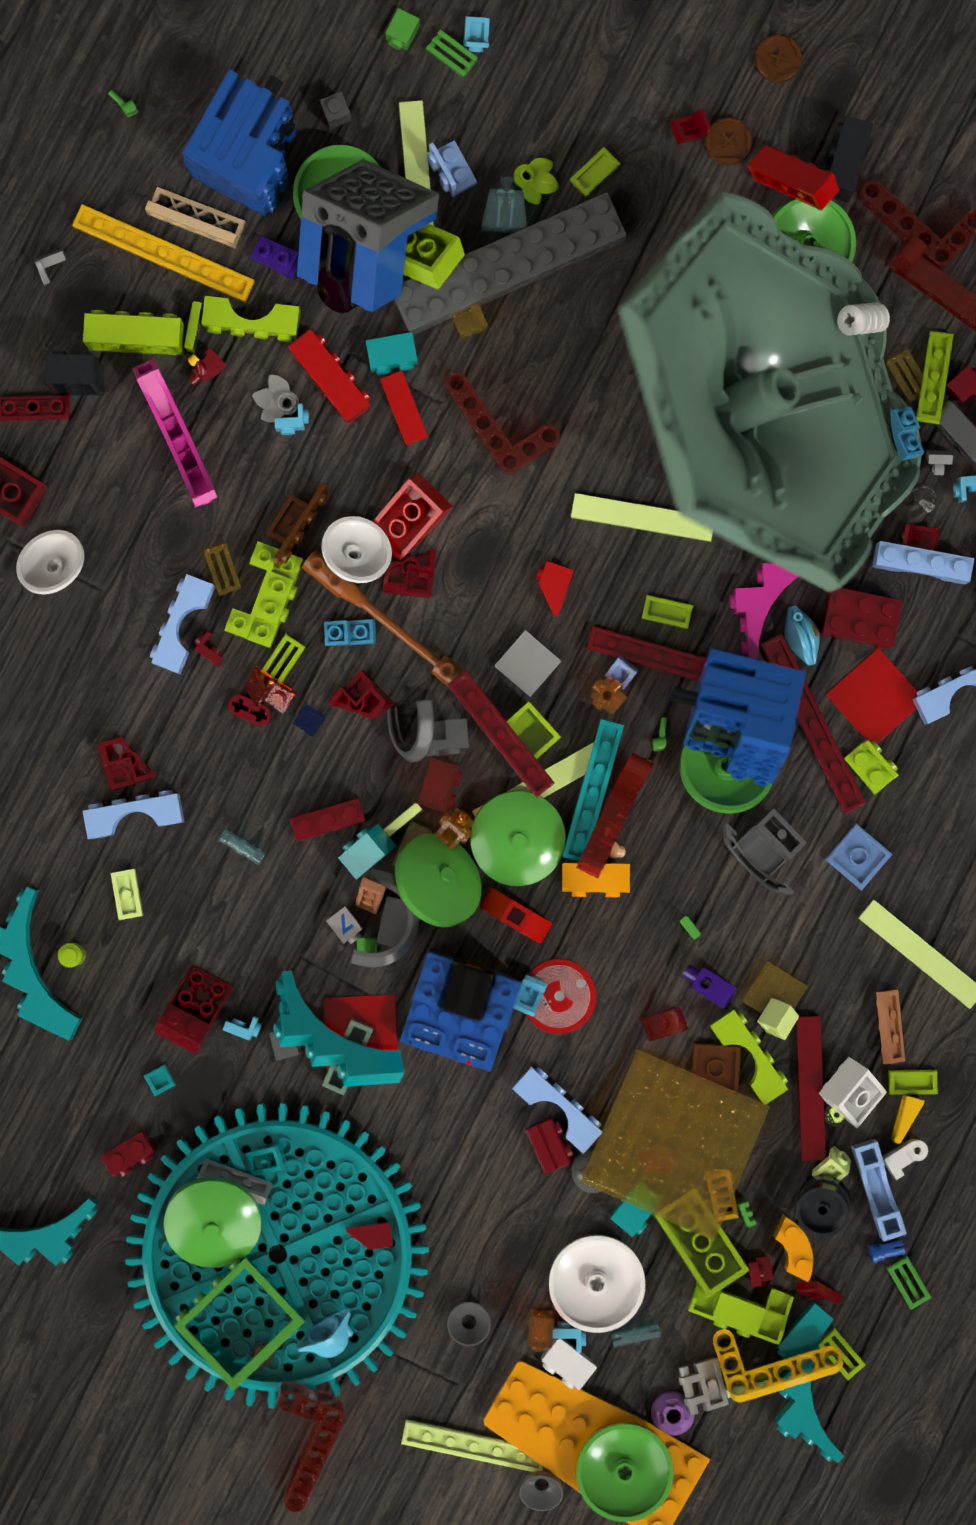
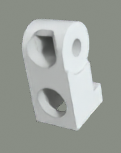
M910 1139L882 1156L891 1176L898 1180L904 1176L901 1169L913 1161H921L926 1158L928 1148L924 1142L918 1139Z

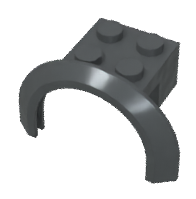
M432 700L417 702L418 733L415 744L405 745L399 729L397 708H389L387 710L388 728L392 743L397 752L409 762H418L424 757L434 755L447 756L461 753L460 749L469 747L467 719L433 722Z
M774 808L768 810L737 842L734 838L737 833L730 825L726 823L722 826L723 838L727 848L755 879L775 893L786 895L795 893L785 882L779 883L772 879L771 876L787 860H791L807 842Z
M372 869L369 880L393 890L400 896L394 874ZM386 897L377 938L378 944L392 946L393 948L378 953L354 949L351 964L365 967H382L397 961L408 951L417 935L420 918L406 906L402 898Z

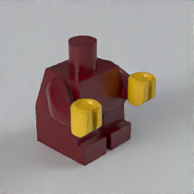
M210 347L205 351L206 355L203 359H199L195 354L187 359L194 367L192 369L194 373L188 378L194 386L200 380L206 382L227 366Z

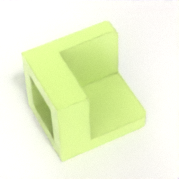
M771 998L757 1022L766 1033L785 1040L799 1015L791 1005Z

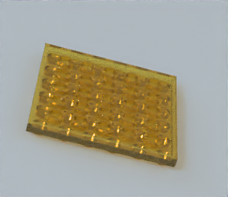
M637 1050L581 1179V1183L714 1241L770 1106Z

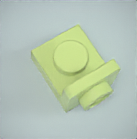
M833 1146L830 1149L829 1156L813 1169L812 1176L828 1175L842 1180L849 1174L851 1160L844 1151H840Z

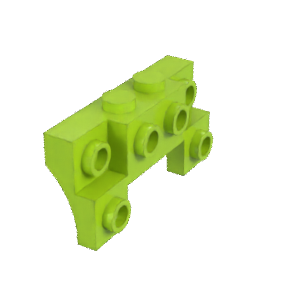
M257 541L249 564L266 570V575L251 615L232 608L224 631L271 649L280 623H285L289 614V609L286 607L289 599L293 601L298 587L294 585L304 560L291 554L286 564L282 563L280 568L274 566L273 559L279 549Z
M696 1281V1288L688 1311L714 1320L713 1324L720 1328L727 1329L728 1326L737 1329L736 1333L749 1338L751 1334L777 1345L780 1344L794 1296L771 1288L765 1305L724 1290H720L710 1298H707Z

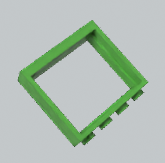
M246 1257L243 1260L237 1258L228 1267L231 1271L225 1277L219 1275L210 1284L213 1289L207 1294L204 1292L199 1294L192 1301L195 1306L190 1311L184 1309L175 1318L177 1323L174 1325L181 1335L233 1390L305 1322ZM246 1269L292 1320L235 1375L231 1376L185 1325Z

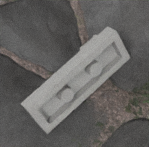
M205 1159L197 1179L203 1177H223L233 1180L245 1187L254 1196L257 1203L265 1205L273 1185L271 1182L209 1159Z

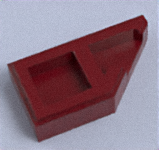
M390 1222L346 1227V1232L369 1250L393 1247Z
M818 1281L797 1282L796 1290L810 1299L820 1300V1298H826L834 1304L841 1303V1294Z

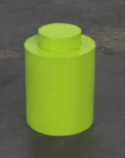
M79 943L65 944L58 951V960L65 967L78 966L86 958V951Z

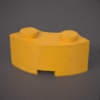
M562 863V892H572V897H586V892H606V897H620V893H630V864Z
M783 1214L773 1236L785 1248L786 1260L784 1268L787 1272L809 1282L813 1270V1253L810 1242L802 1229L791 1218Z

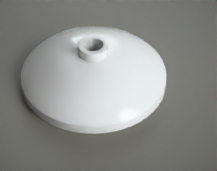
M356 516L338 519L328 527L322 539L321 549L326 564L336 575L354 583L374 581L384 574L390 564L392 549L389 539L378 525L368 519Z
M63 530L47 531L36 536L23 548L18 557L16 571L19 581L26 589L36 594H50L62 590L78 576L84 563L83 546L77 537Z

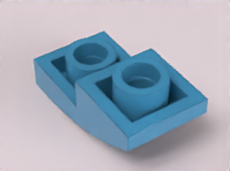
M906 407L892 410L890 412L892 432L901 461L919 458L924 454V450L915 433L920 428V425L912 408Z
M373 619L324 622L325 646L376 644L375 620Z

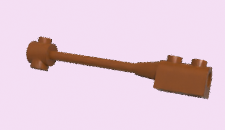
M317 549L304 562L302 569L338 599L342 598L359 608H363L433 665L434 668L431 674L447 686L464 671L462 667L447 655H444L440 660L370 603L354 582L347 581L336 575L326 564L323 554Z

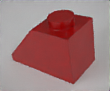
M547 561L545 567L540 565L536 579L540 580L539 588L552 615L558 617L574 570Z

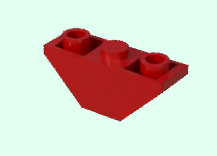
M492 887L479 907L540 944L553 924Z

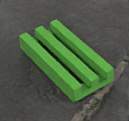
M439 30L437 36L432 39L431 44L426 47V51L462 78L467 75L478 60V57L442 30ZM440 40H444L446 43H448L450 46H452L454 49H456L458 52H460L462 55L468 58L470 62H467L465 59H463L461 56H459L457 53H455L453 50H451L449 47L443 44ZM437 45L439 48H441L443 51H445L447 54H449L451 57L457 60L460 64H462L465 67V69L462 70L460 67H458L456 64H454L452 61L446 58L443 54H441L439 51L435 49V46Z
M744 1196L736 1198V1204L742 1221L748 1228L756 1225L752 1217V1211L749 1209L748 1201Z
M907 1255L886 1267L911 1310L931 1299L929 1292ZM905 1263L924 1294L921 1298L902 1267ZM897 1268L916 1299L913 1303L894 1272Z

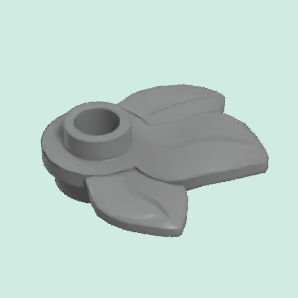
M269 375V388L259 390L252 395L256 404L264 409L261 420L266 422H275V418L291 415L298 409V397L293 392H290L288 382L277 375ZM291 400L292 404L290 407H284L283 402Z

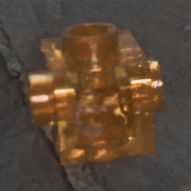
M605 677L603 680L599 678L590 688L593 691L590 694L593 698L591 703L600 711L605 709L611 715L623 704L628 696L621 690L624 686L614 677L611 680L608 677ZM610 691L612 694L610 697H604L603 693Z
M456 807L451 814L446 812L438 823L441 827L434 836L453 850L460 841L465 843L473 832L470 831V828L475 822L467 813L462 812Z

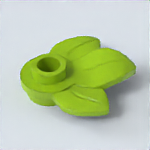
M536 158L529 165H520L514 171L515 183L522 188L523 197L532 204L538 205L540 203L541 194H551L559 189L556 179L549 173L553 167V162L549 159ZM523 172L529 174V180L523 178Z

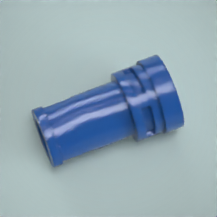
M902 1239L885 1244H869L868 1251L871 1262L874 1264L884 1261L885 1258L905 1255V1247L894 1249L904 1245Z

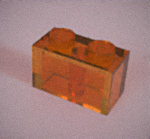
M529 1309L527 1346L532 1347L531 1350L544 1352L546 1348H552L553 1311Z

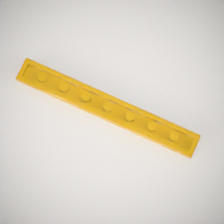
M83 204L72 225L78 230L246 303L255 283L254 279Z

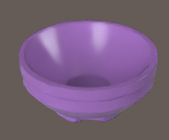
M667 1391L660 1394L654 1400L651 1408V1418L654 1425L670 1436L686 1432L694 1420V1415H689L688 1407L684 1405L683 1398H685V1394L678 1391ZM676 1409L681 1413L678 1422L672 1423L667 1420L666 1415L669 1410Z

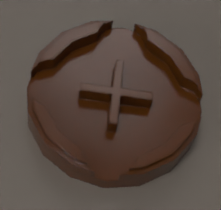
M775 34L767 37L759 44L755 52L754 62L758 73L764 79L770 82L782 83L789 81L797 74L801 66L802 53L794 39Z
M732 117L720 118L711 125L712 130L705 138L706 151L711 159L718 164L727 166L743 161L749 154L752 145V135L749 128L741 120Z

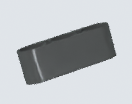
M946 400L943 402L940 424L934 425L970 464L976 466V427L951 401Z

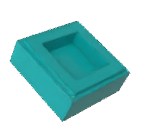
M166 1064L143 1075L154 1096L177 1085Z

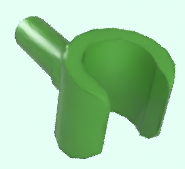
M113 90L108 93L122 108L127 117L138 113L132 99L125 103Z
M661 718L660 738H652L654 751H663L666 748L665 731L667 718Z

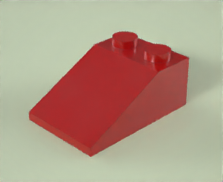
M418 474L405 482L373 520V523L384 531L389 539L392 554L399 561H402L441 522L453 506L421 474Z

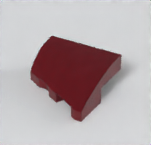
M429 550V553L418 557L413 555L407 557L404 561L391 562L385 571L384 593L431 599L437 550Z
M362 670L358 672L346 687H340L327 702L330 706L338 707L373 720L394 705L390 697Z
M122 737L98 743L96 746L110 791L156 777L155 772L151 771L141 760L142 758L130 749L129 744Z

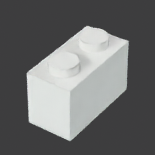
M554 1339L541 1356V1361L544 1362L542 1366L551 1374L557 1372L562 1376L561 1381L570 1389L576 1387L580 1390L597 1368V1364L583 1352L578 1353L576 1347L566 1339Z

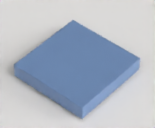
M855 823L824 860L858 889L863 890L891 857L892 853Z

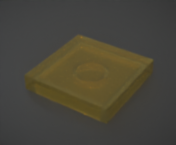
M766 961L742 1002L761 1014L771 998L787 1003L794 1009L808 986Z

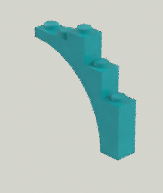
M28 886L25 890L21 889L16 899V902L19 904L15 911L11 910L5 922L8 924L7 928L0 925V954L12 959L11 963H6L2 971V975H4L2 982L27 993V996H22L18 1003L17 1009L20 1011L17 1016L69 1041L73 1039L83 1017L68 1009L51 993L35 965L30 945V922L32 909L39 890Z
M282 971L280 979L276 981V993L281 997L279 1004L280 1017L277 1024H274V1037L278 1038L279 1047L306 1045V1057L310 1058L311 1067L338 1065V1077L342 1078L343 1087L400 1082L404 1074L401 1051L364 1047L348 1041L328 1029L304 1003L296 987L292 971Z
M91 1196L76 1211L61 1220L45 1226L29 1229L0 1227V1250L18 1266L23 1261L28 1263L37 1253L33 1250L34 1248L55 1266L61 1261L65 1264L74 1254L71 1249L75 1244L68 1238L74 1239L82 1230V1227L79 1226L85 1218L89 1221L98 1211L95 1206L99 1201Z
M812 1300L783 1334L780 1344L777 1345L779 1348L777 1353L782 1358L788 1359L816 1350L823 1334L834 1319ZM805 1363L802 1369L807 1372L811 1371L813 1363ZM784 1370L779 1377L787 1379L791 1376L792 1372ZM811 1381L778 1391L787 1400L789 1397L791 1399L774 1418L778 1424L776 1428L785 1437H788L790 1434L794 1439L802 1432L801 1437L809 1445L812 1446L815 1443L821 1448L819 1453L829 1462L833 1459L839 1463L844 1455L828 1438L820 1425L814 1410Z

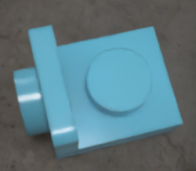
M976 476L959 477L956 479V483L953 484L954 497H958V503H963L967 500L966 488H968L969 492H976Z
M254 1016L250 1027L247 1028L245 1027L246 1022L233 1018L232 1021L227 1020L225 1022L223 1030L246 1040H251L252 1036L257 1037L262 1024L258 1023L260 1017Z

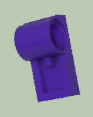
M261 236L250 257L254 261L274 269L279 274L293 279L298 267L299 252Z

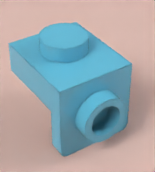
M465 16L463 45L469 47V51L483 52V48H489L490 18Z
M298 403V417L275 418L276 431H281V435H293L295 431L305 430V424L309 423L308 409H304L303 403Z
M525 975L514 1009L534 1017L548 984L537 976Z
M558 1321L557 1325H552V1339H576V1351L581 1353V1346H586V1332H581L580 1329L572 1326L567 1321Z

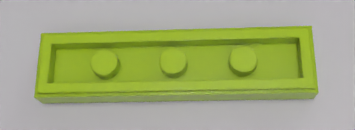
M930 331L916 416L918 422L940 424L954 334Z

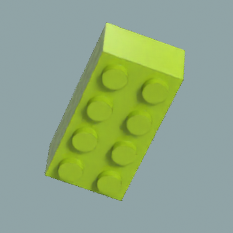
M430 224L407 236L403 275L439 290L465 255L459 237Z
M92 310L91 314L85 313L83 342L90 351L184 355L186 327L181 318H177L175 314H163V317H153L152 313L141 312L139 316H130L129 312L116 311L115 315H110L102 310Z
M695 1188L655 1214L656 1220L707 1298H710L748 1273L749 1269Z

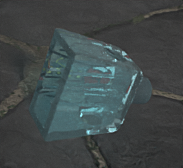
M501 177L500 189L489 190L482 220V231L516 233L527 228L524 194L521 190H514V178Z

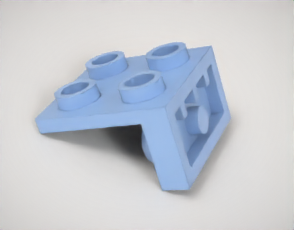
M455 140L439 149L436 148L433 142L429 144L428 162L434 172L438 170L439 182L445 193L449 191L453 197L477 184Z

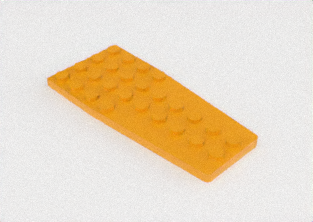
M522 1360L515 1363L483 1418L485 1426L579 1493L581 1492L576 1478L577 1459L584 1443L593 1433L604 1426L618 1422L636 1423L652 1430L664 1442L670 1453L673 1463V1482L666 1500L655 1512L643 1519L626 1522L629 1525H673L710 1461L709 1457L661 1431L650 1422L582 1389L578 1390L576 1387L570 1389L561 1379Z

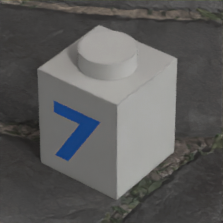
M347 906L326 920L343 944L346 941L352 944L357 938L362 936L360 931L363 927Z

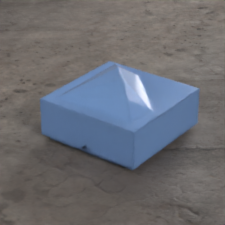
M619 656L605 676L624 690L638 672V669L622 656Z

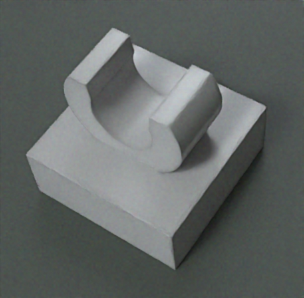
M926 450L925 460L928 464H932L934 475H944V464H952L953 454L950 450Z

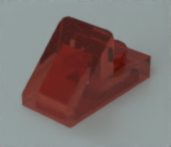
M257 667L245 686L256 707L264 701L283 714L296 694V691Z
M672 1007L641 1019L649 1042L682 1033L689 1029L681 1007Z

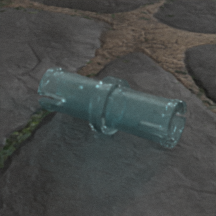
M225 828L218 839V842L236 851V855L240 856L241 854L258 866L266 852L248 843V839L244 838L243 840L227 828Z
M658 1322L641 1327L634 1325L632 1329L611 1332L612 1339L622 1337L621 1340L613 1341L614 1348L632 1343L639 1345L641 1341L661 1338L660 1331L650 1333L652 1330L660 1329Z

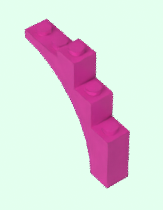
M153 358L132 368L176 461L195 507L210 503L213 499L217 498L212 480L155 359Z
M763 563L760 566L761 569H757V583L761 584V587L735 588L733 594L730 595V609H734L735 614H744V618H740L741 632H745V641H742V656L755 660L758 659L759 639L763 623L771 605L784 588L800 577L774 563Z

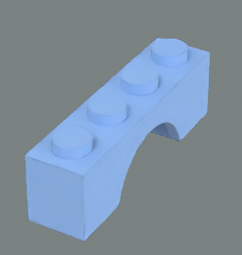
M880 541L876 544L872 567L894 572L919 573L933 576L943 581L967 584L971 580L974 558Z
M186 574L185 579H180L176 589L179 592L176 601L172 600L169 606L168 614H170L168 622H163L160 628L159 636L162 637L159 645L155 644L151 651L150 658H153L151 663L181 675L189 652L183 647L179 638L180 624L183 618L190 612L197 609H207L215 589L213 584Z
M970 666L960 671L961 676L954 680L949 676L939 681V687L933 690L928 686L916 692L918 697L912 700L924 725L950 714V701L953 694L962 686H976V669Z
M173 790L158 792L159 797L150 798L149 794L136 796V801L126 803V799L112 801V805L103 807L102 803L88 805L89 810L83 811L87 838L95 839L115 835L119 821L132 812L148 814L155 820L158 826L184 822L180 794H173Z
M530 1066L512 1086V1089L529 1105L539 1101H550L559 1105L566 1113L568 1119L565 1138L584 1154L603 1133L599 1128L602 1124L594 1116L591 1115L588 1118L581 1111L584 1107L575 1099L570 1102L564 1096L566 1091L559 1084L555 1083L552 1085L547 1081L548 1075L539 1066L536 1069Z
M871 1139L852 1145L851 1149L879 1237L883 1241L906 1235L900 1211L889 1187L885 1164L878 1142Z

